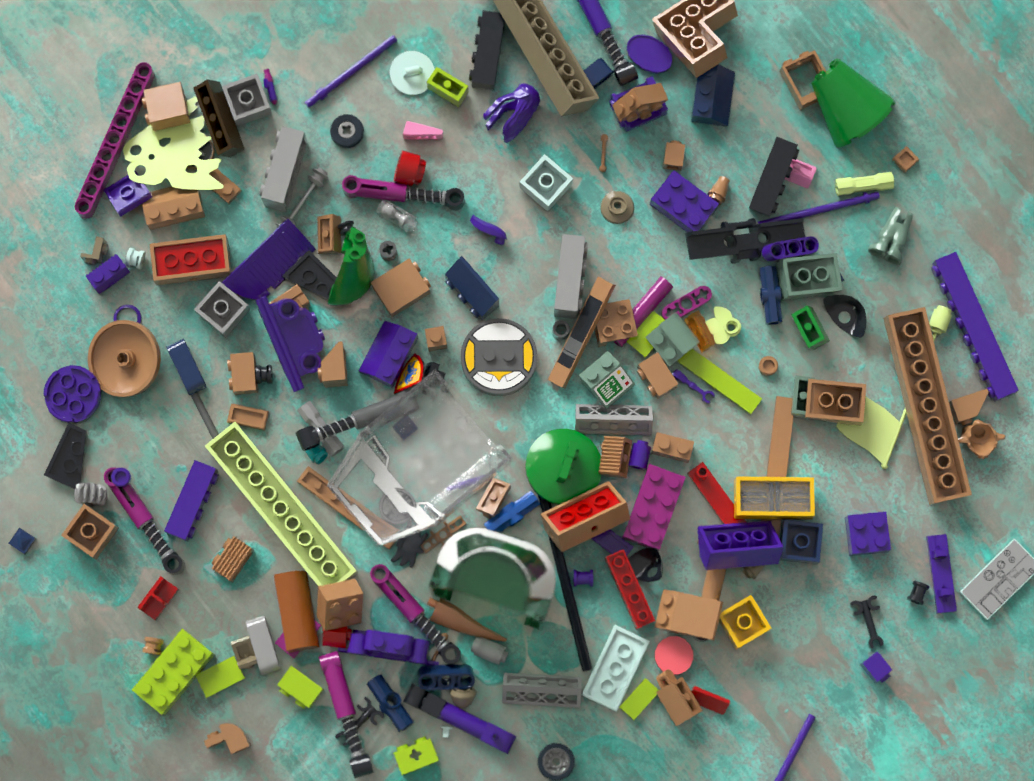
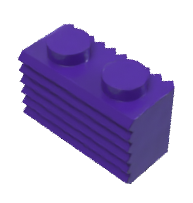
M114 254V257L111 256V259H108V261L99 265L98 268L89 272V275L86 274V278L100 295L129 274L130 271L119 256Z

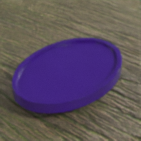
M642 34L635 35L629 39L627 53L638 67L651 73H663L671 67L672 55L667 46L660 40Z

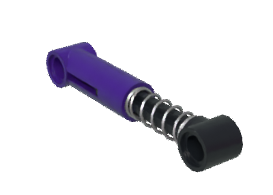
M578 0L596 37L603 41L606 52L610 54L609 58L613 60L615 68L613 71L619 85L622 87L637 80V71L632 62L624 59V55L620 52L621 48H618L617 41L615 42L614 35L611 34L613 28L599 1Z

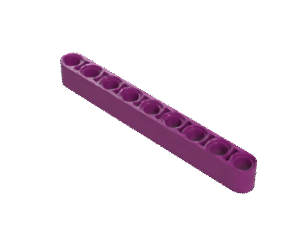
M146 62L139 63L136 66L75 202V210L83 219H89L94 215L143 105L142 98L145 97L144 90L150 89L155 74L150 64ZM149 70L148 75L141 76L142 71ZM136 87H142L139 93L133 92ZM128 104H135L133 109L126 110ZM120 121H127V124L125 126H118ZM114 137H119V141L116 144L111 143ZM106 154H111L112 157L110 160H103V157ZM104 171V175L101 178H96L97 172ZM91 188L97 189L95 194L88 195V191ZM89 205V209L86 212L80 211L82 206Z

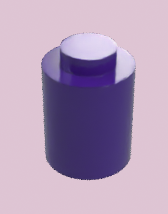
M637 440V443H633L629 467L647 470L652 448L648 446V442Z

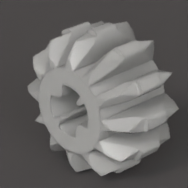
M79 483L74 491L76 503L93 507L105 505L108 495L105 486L95 483Z

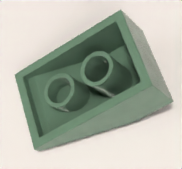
M837 253L784 258L776 263L782 301L843 290Z

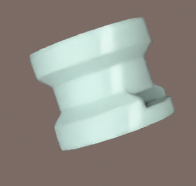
M129 248L125 266H135L136 269H142L146 252L142 250L138 252L134 248Z

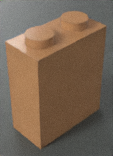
M410 258L371 282L372 288L391 317H394L430 294L429 288L431 285L426 277H421L419 274L421 269L415 261L412 263Z

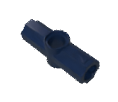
M764 266L759 268L761 281L760 298L761 304L764 306L766 325H777L782 323L781 288L778 286L776 266Z
M382 674L368 681L367 686L379 702L380 711L388 715L398 732H402L410 727L414 721L401 704L400 695L393 692ZM387 701L392 702L393 706L389 705Z

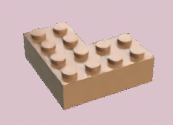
M681 0L654 17L652 21L656 34L697 78L727 59L724 43L713 31L737 17L738 13L734 0Z

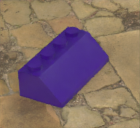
M770 520L698 526L697 528L699 554L706 570L779 564L783 545Z

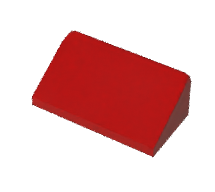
M692 687L691 692L699 706L721 715L725 714L730 700L699 687Z

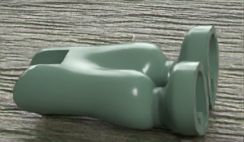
M898 207L894 208L887 223L880 231L878 236L879 242L871 244L868 248L870 254L876 257H883L888 244L891 243V248L887 252L885 259L894 265H900L903 260L900 249L904 248L906 244L907 234L913 218V214L908 212L902 224L896 222L901 212V208Z

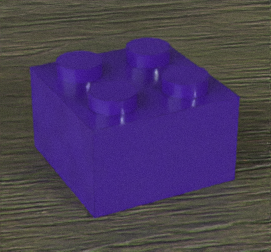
M886 512L847 515L845 517L849 556L887 553L891 550Z

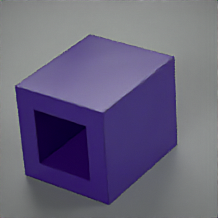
M878 651L860 664L874 683L878 681L883 683L890 677L889 672L892 671V668Z

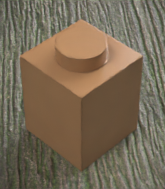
M674 140L666 143L663 169L682 170L685 144Z
M444 326L425 329L429 352L447 349Z

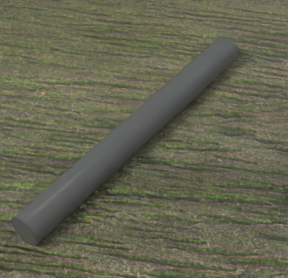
M195 393L191 397L212 439H214L219 434L199 394Z

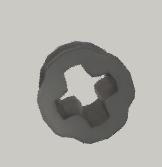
M384 241L379 248L381 257L388 262L393 261L397 255L396 245L392 241ZM389 248L391 254H388L385 249Z

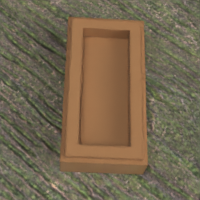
M231 403L227 423L233 424L236 422L240 426L265 431L269 411Z

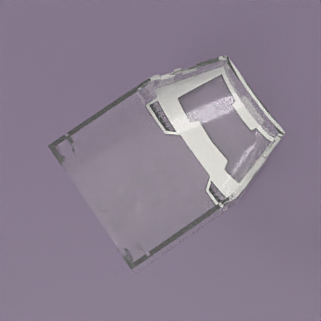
M435 369L358 434L356 441L347 452L346 457L327 486L353 519L379 547L438 526L510 465L512 457L500 443L495 445L459 405L449 391L448 383Z

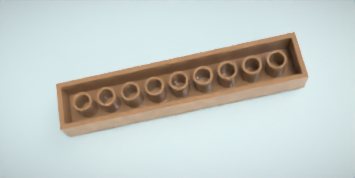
M922 307L888 315L883 319L929 505L972 495L926 308Z

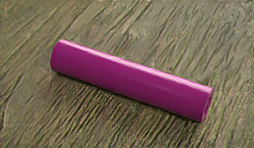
M660 276L632 309L636 329L640 327L673 289L672 284L665 278ZM629 338L613 342L622 348Z

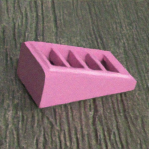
M406 121L403 132V139L406 140L443 139L444 136L441 129Z

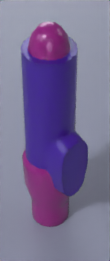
M264 69V87L268 90L270 102L275 105L278 99L270 70Z

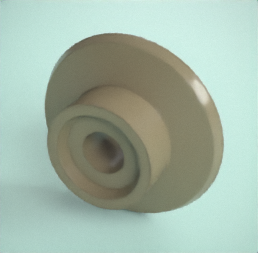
M613 191L602 199L600 209L607 221L621 224L632 217L634 203L628 194L622 191ZM620 204L621 208L616 209L614 205Z

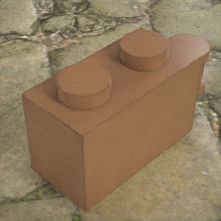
M669 669L656 676V680L661 687V690L656 693L676 726L702 711L683 677L676 679L673 672Z

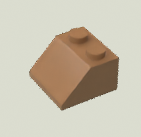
M343 341L338 342L321 361V368H318V378L325 388L348 386Z

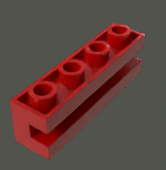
M624 549L605 557L604 559L635 628L638 629L654 622V616Z

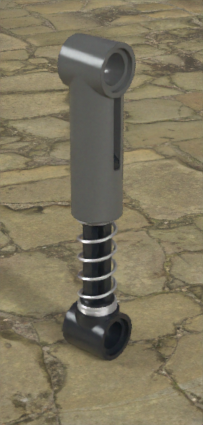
M408 389L391 398L353 411L351 416L348 415L345 419L341 418L340 421L334 420L332 424L326 423V426L323 427L308 426L296 432V436L302 451H307L319 446L324 438L329 439V436H336L337 433H344L343 431L348 429L351 431V428L359 430L396 415L412 412L418 408L412 390Z

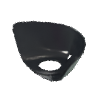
M831 295L823 299L829 316L839 328L858 338L864 336L867 320L866 312L863 305L856 298L848 295ZM845 311L850 314L851 318L848 323L840 322L838 317L841 312Z
M644 548L628 558L638 580L653 582L662 578L663 561L657 549ZM656 567V574L648 577L649 570Z

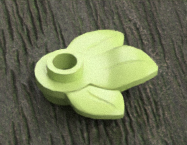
M714 307L715 318H711L703 323L704 329L714 335L712 340L714 344L726 343L730 337L737 336L741 330L740 322L732 318L731 312L723 307ZM733 325L735 329L730 331L728 326Z

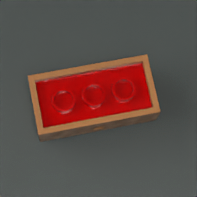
M226 234L150 244L153 281L157 286L228 277L232 273L229 242Z
M609 481L541 513L546 533L561 552L630 520L627 502Z

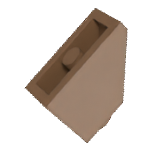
M988 389L949 402L955 425L961 423L962 426L973 423L972 419L977 417L987 397Z

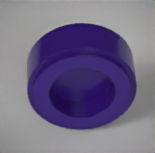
M117 468L111 474V480L117 487H126L131 482V473L125 468Z

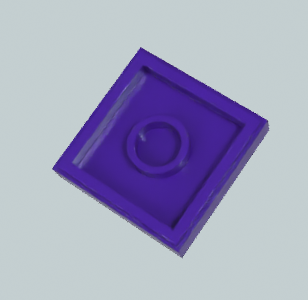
M129 175L104 189L105 194L120 217L152 198L145 184L132 181Z

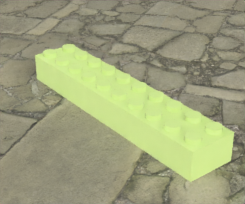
M236 422L205 445L318 586L350 580L358 573Z

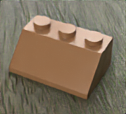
M171 186L151 191L152 198L142 203L146 224L150 230L205 217L199 190L181 189Z

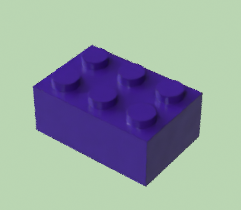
M673 170L651 198L649 205L688 233L700 231L715 213L719 203Z

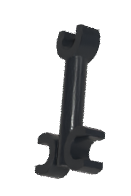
M871 596L861 602L855 600L850 603V606L857 605L859 607L857 612L852 613L854 616L861 614L863 611L870 636L868 641L870 649L874 648L873 640H877L880 646L884 644L883 639L877 635L870 611L880 608V606L874 607L871 605V601L877 599V596Z
M367 697L364 698L368 703L367 707L362 708L359 704L357 705V708L364 712L355 721L357 730L369 718L373 725H377V722L374 720L375 715H380L382 718L385 717L381 711H377L371 705V700ZM338 732L335 738L338 739L341 735H344V732ZM345 741L342 745L346 746L349 743Z

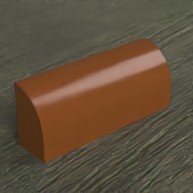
M289 571L274 574L286 651L293 653L320 648L307 572Z

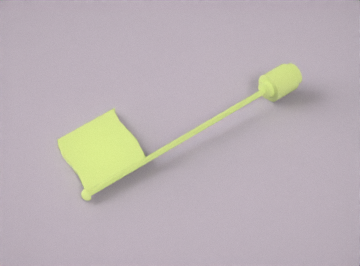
M940 305L934 309L929 321L934 341L937 335L946 333L952 318V310ZM865 396L864 422L862 425L837 423L836 427L848 439L869 451L882 463L881 467L883 469H887V464L907 414L906 408L899 422L885 408Z

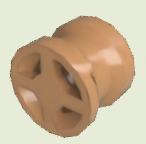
M144 638L146 644L142 652L154 655L162 654L161 645L164 644L163 639Z

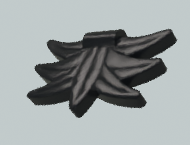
M410 521L408 522L406 532L413 530V525ZM421 532L399 539L396 544L398 547L397 552L391 559V562H395L402 557L399 565L403 566L410 561V568H413L417 553H424L420 546L427 539L428 533L421 536Z

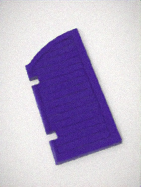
M287 218L221 283L232 292L246 298L260 299L264 296L268 297L270 292L267 289L270 286L276 289L285 280L282 278V275L308 250L313 253L316 248Z

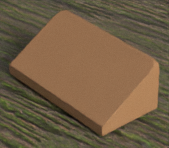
M335 214L318 216V254L341 253V230L338 229V225L341 224V217Z

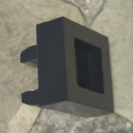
M435 362L427 363L423 382L429 384L434 383L435 380H444L446 373L438 371L440 364Z

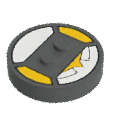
M490 319L475 326L466 336L461 348V365L465 377L477 390L491 396H507L521 390L533 377L537 365V349L530 333L520 324L508 319Z

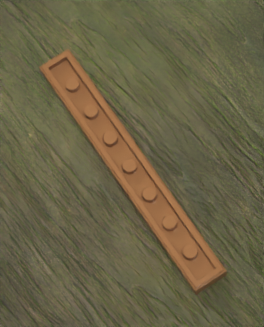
M776 396L766 477H786L793 416L791 415L793 398ZM761 519V521L770 520L779 537L781 519Z

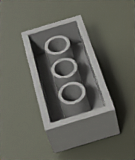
M282 126L281 132H277L275 139L277 146L276 149H272L270 155L272 163L266 169L265 185L262 184L259 195L265 207L287 213L306 149L307 139L305 132Z
M562 234L554 317L576 319L577 313L580 314L582 298H579V295H583L584 280H581V276L585 277L586 261H583V258H587L588 242H585V236Z

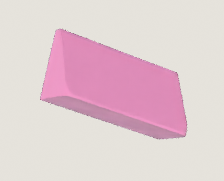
M792 159L790 167L793 168L790 177H785L784 180L804 188H809L817 168L797 159L796 161Z

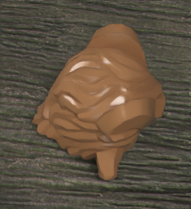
M975 420L973 424L962 428L961 437L958 438V441L965 443L978 458L985 459L997 448L998 441L1004 440L1006 436L997 433L991 424Z

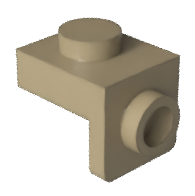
M96 236L92 255L81 253L80 257L85 261L84 263L89 265L102 264L103 256L108 252V244H106L107 242L104 238Z
M249 636L231 642L239 669H249L257 663Z

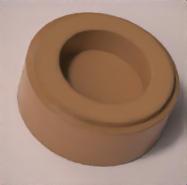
M771 356L763 357L758 365L759 371L765 376L775 374L778 369L777 360Z

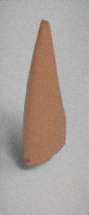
M431 597L429 598L427 605L435 608L430 621L474 637L506 642L507 638L483 626L458 606L442 598L439 601Z

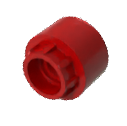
M402 150L393 182L407 184L411 187L413 184H421L426 161L420 159L418 154Z

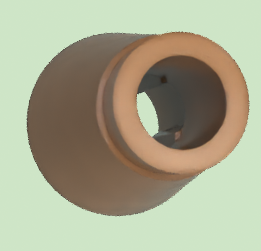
M720 176L708 192V196L718 202L719 206L725 202L730 182L724 176Z

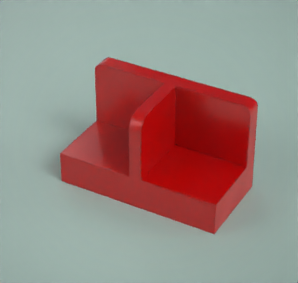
M160 576L137 608L156 621L179 589Z

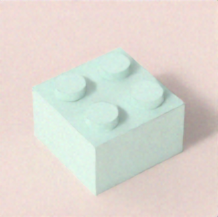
M544 154L520 181L519 188L548 212L571 187L573 178Z

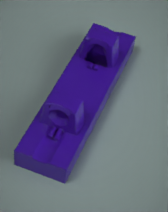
M947 534L927 536L936 614L956 612L957 607Z

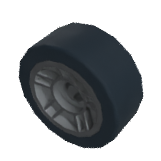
M552 743L545 746L538 756L539 770L544 777L550 780L559 781L568 777L575 766V758L572 751L561 743ZM554 758H558L560 760V764L555 766L553 765L552 760Z

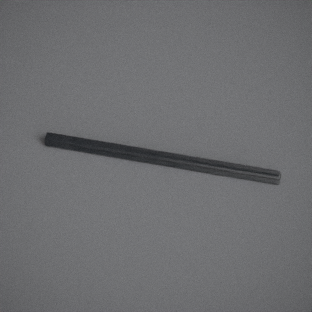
M538 496L542 513L552 509L550 502ZM548 535L581 668L584 672L592 670V664L564 553L561 552Z

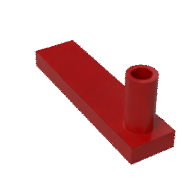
M704 462L687 473L723 524L746 522L745 519H734L733 502Z

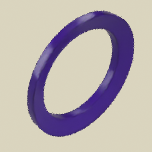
M122 305L114 313L113 320L117 321V315L122 309L131 308L137 313V322L141 323V313L133 305Z

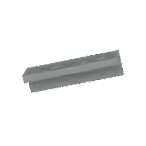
M576 404L575 431L582 434L652 435V406L611 405L606 410L603 405ZM580 411H588L589 414H580ZM600 412H608L609 414L604 415ZM620 412H626V413H628V414H627V415H621V414H619V413H620ZM638 413H648V416L639 415Z
M504 673L502 703L580 708L582 677ZM507 691L518 694L516 697H506ZM528 693H535L537 697L529 698L526 695ZM548 694H555L557 698L552 700L546 696ZM577 695V701H570L565 697Z

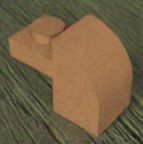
M229 723L219 725L222 733L215 731L207 735L208 739L204 740L207 748L226 741L233 755L251 747L243 729Z

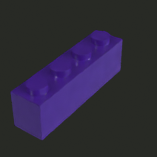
M194 460L164 532L187 542L189 538L192 539L196 532L194 526L197 520H201L204 510H202L203 505L210 500L212 492L209 491L212 484L216 485L219 478L216 468Z

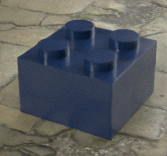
M784 519L781 526L780 541L783 545V551L780 561L816 565L820 563L823 524Z

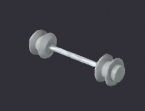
M319 167L312 169L314 171L313 176L308 175L309 181L312 183L290 217H280L282 222L280 224L276 223L277 227L287 218L296 226L292 219L315 186L324 187L322 181L329 179L327 177L328 173Z

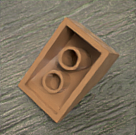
M808 379L805 417L839 424L861 426L864 422L866 384Z
M663 589L655 628L670 633L715 640L723 602Z

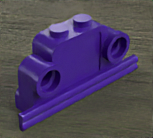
M266 296L255 300L285 376L290 382L293 392H297L304 388L300 377L308 373H315L321 367V358L316 353L323 349L325 337L322 330H318L315 323L318 322L314 312L310 313L306 308H299L298 303L289 298L269 304Z
M353 630L349 648L338 647V652L423 665H439V662L428 660L430 641L416 639L409 635L375 630Z

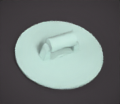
M407 51L397 56L392 62L390 78L393 85L400 92L408 95H417L427 90L426 82L433 73L434 66L426 55L417 51Z

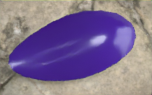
M474 214L472 215L470 222L475 228L481 232L496 236L494 242L504 245L507 236L501 228L479 219Z

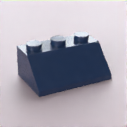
M717 64L697 77L691 122L728 127L735 78L734 71Z
M463 256L445 273L446 285L451 290L455 289L458 292V299L463 304L467 303L471 309L469 311L476 319L479 317L481 320H484L499 307L497 295Z

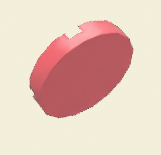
M669 636L657 645L655 662L663 672L669 669L674 675H679L691 666L693 650L685 639L679 636Z

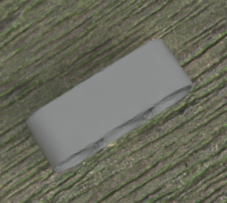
M265 615L246 621L261 675L281 670Z

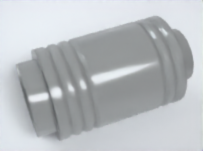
M476 637L471 649L475 656H479L497 665H500L501 662L505 663L509 653L506 651V647L483 637Z

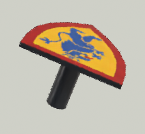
M416 353L413 354L402 369L396 382L394 395L414 386L423 393L427 391L428 386L423 383L424 362Z

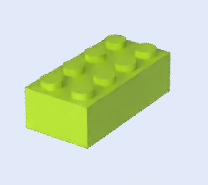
M181 629L134 686L132 691L161 715L165 716L195 680L196 675L204 669L215 654L186 630Z

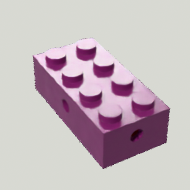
M649 464L622 538L646 548H655L659 552L686 477Z

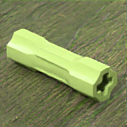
M892 172L878 173L874 176L835 179L837 196L870 190L894 189Z

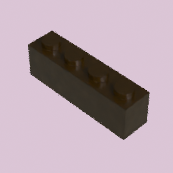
M207 79L193 87L217 155L231 158L245 150L221 83Z

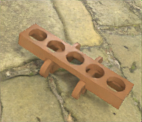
M458 516L449 524L444 521L445 527L435 534L431 530L432 536L421 545L423 551L428 553L440 543L444 546V540L450 536L453 537L452 534L466 525L462 517ZM461 520L462 524L457 527L455 522ZM452 525L455 529L452 531L449 526ZM441 531H445L447 533V536L445 538H441L439 536ZM433 538L436 540L435 544L431 541ZM428 542L431 544V547L426 550L424 545Z

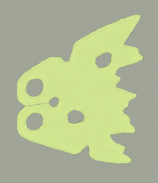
M196 97L186 101L189 115L197 109L195 103L198 100ZM203 115L190 119V123L153 131L151 125H149L130 139L123 147L125 159L131 162L127 167L129 178L134 182L149 185L162 183L167 178L172 187L181 189L214 190L223 188L224 186L209 175L210 172L218 168L221 159H199L202 153L198 149L211 140V137H206L204 133L200 132L204 127L205 119ZM162 138L171 139L170 143L165 147L159 145V140ZM134 145H139L142 148L141 153L137 156L130 153V149ZM150 154L155 155V158L153 160H150L148 158ZM139 165L146 167V173L142 176H138L134 172L135 168ZM188 165H196L197 172L187 173L185 169Z

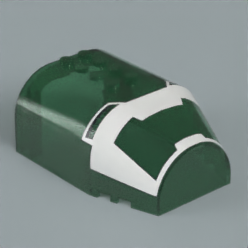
M473 528L455 534L445 543L438 556L429 589L431 595L448 601L451 600L455 590L522 612L527 615L524 623L525 626L543 631L552 603L556 582L551 561L538 547L525 542L523 539L512 538L498 531Z

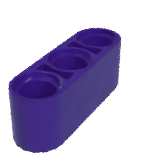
M813 236L779 241L764 246L762 256L767 261L805 256L815 253L819 249V242ZM789 245L792 247V253L789 250Z

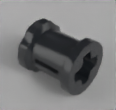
M913 581L912 584L914 586L907 600L923 605L924 595L930 586L919 581Z

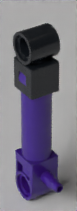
M411 684L403 700L405 703L480 739V741L506 754L509 753L517 737L414 684Z

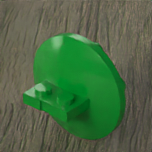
M572 429L551 430L541 435L530 447L525 462L526 476L530 486L538 496L550 503L560 505L598 486L602 476L598 472L601 456L595 444L584 434Z

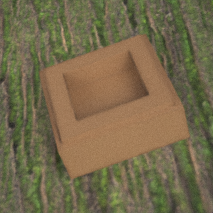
M906 146L892 160L906 173L920 159Z

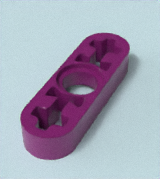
M699 286L663 308L662 318L666 320L668 318L666 316L667 310H676V304H678V308L682 312L680 314L677 311L681 318L710 301L712 297L711 289L707 286ZM700 291L703 293L707 292L706 299L703 297L697 300L699 304L696 305L694 298L700 295ZM688 299L692 302V307L684 309L681 302Z

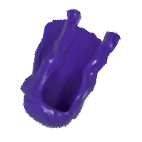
M523 83L519 84L512 93L496 99L493 105L483 114L484 120L491 116L486 123V128L490 130L506 111L515 110L504 124L502 132L505 143L515 139L527 125L540 104L541 100L538 91L533 86Z

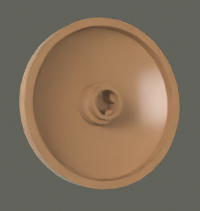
M129 320L113 321L103 326L93 337L88 350V368L96 376L104 392L118 397L135 396L149 388L158 375L161 363L160 348L155 336L144 325Z

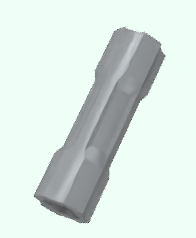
M311 401L306 402L297 410L309 426H326L325 421ZM335 435L329 436V439L324 438L321 441L331 457L345 448Z

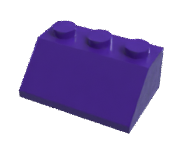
M384 321L358 372L393 388L418 340V334L401 325Z

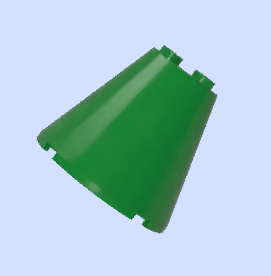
M838 58L829 63V69L826 72L824 70L819 72L811 83L834 145L837 148L851 144L852 141L850 139L852 138L860 139L889 115L893 110L891 105H895V100Z
M351 227L344 237L341 249L344 258L335 284L331 288L327 303L330 305H347L362 298L369 290L374 278V264L365 235L354 227Z

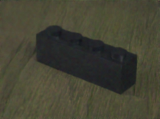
M483 10L482 16L478 17L477 27H480V32L475 35L474 45H477V51L472 54V63L475 64L474 70L470 69L469 81H472V87L495 89L505 20L499 12Z
M776 137L750 203V209L768 216L771 213L775 214L779 205L776 202L778 195H783L786 185H783L785 177H790L793 169L790 167L792 159L796 161L800 151L797 149L798 144Z

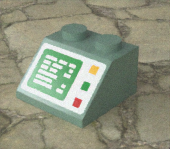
M609 351L604 353L579 375L582 384L606 410L635 386L631 377Z

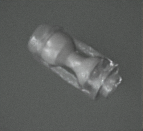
M382 200L376 210L379 217L386 219L407 233L413 232L419 223L416 221L417 216H413L389 200Z

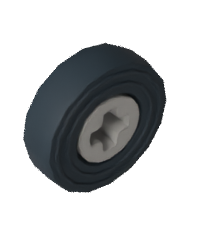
M343 114L334 119L331 124L330 134L336 145L342 148H351L361 142L364 128L362 122L357 117L351 114ZM350 127L351 134L346 133L344 135L343 128L347 129Z

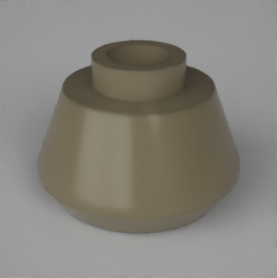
M473 686L469 689L450 690L453 703L459 708H466L471 705L476 695V690Z

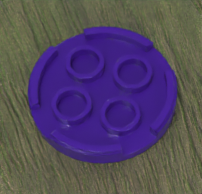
M70 365L60 368L50 375L45 384V403L48 411L58 420L69 423L84 421L99 406L101 400L99 381L91 371L84 367Z

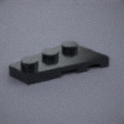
M310 250L282 275V278L298 284V286L326 300H329L332 285L335 284L337 278Z
M68 422L44 476L76 489V485L81 482L86 430Z

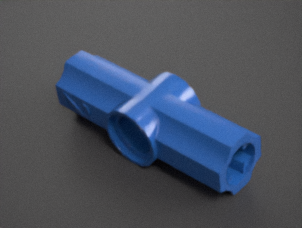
M530 491L517 501H513L499 511L500 513L485 522L484 526L487 530L501 533L509 526L512 527L520 522L526 514L538 507L540 502L533 492Z

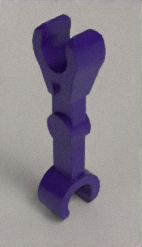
M676 369L672 373L675 380L683 384L685 383L690 389L702 395L704 403H711L706 400V394H710L713 398L715 397L712 391L704 392L694 382L689 381L680 370Z

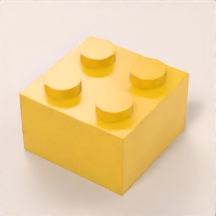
M752 595L721 612L719 618L721 626L736 650L772 629Z

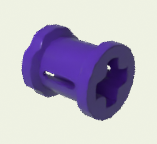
M574 569V587H577V585L593 587V569H590V571H577V569Z

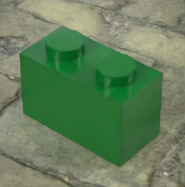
M807 305L791 314L808 348L815 350L830 341L812 307Z

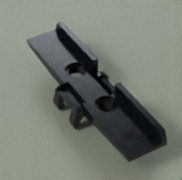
M751 218L748 221L721 222V228L685 233L689 260L733 255V259L730 260L732 264L739 263L742 259L757 261L761 257L764 246L779 241L805 237L804 220L800 218L757 224L756 220ZM749 228V233L734 235L733 231ZM759 233H763L765 235V243H761L759 241Z

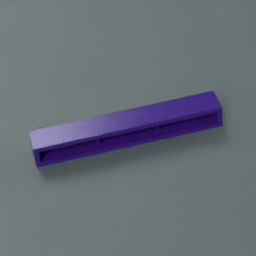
M954 252L935 260L932 263L933 267H931L933 275L938 277L941 283L939 284L940 290L943 295L946 294L948 299V308L955 314L956 326L964 334L963 341L972 352L970 356L973 363L978 365L979 377L987 385V395L996 402L1017 393L1019 389L957 253Z

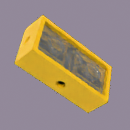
M736 477L734 480V519L812 520L815 516L814 477Z

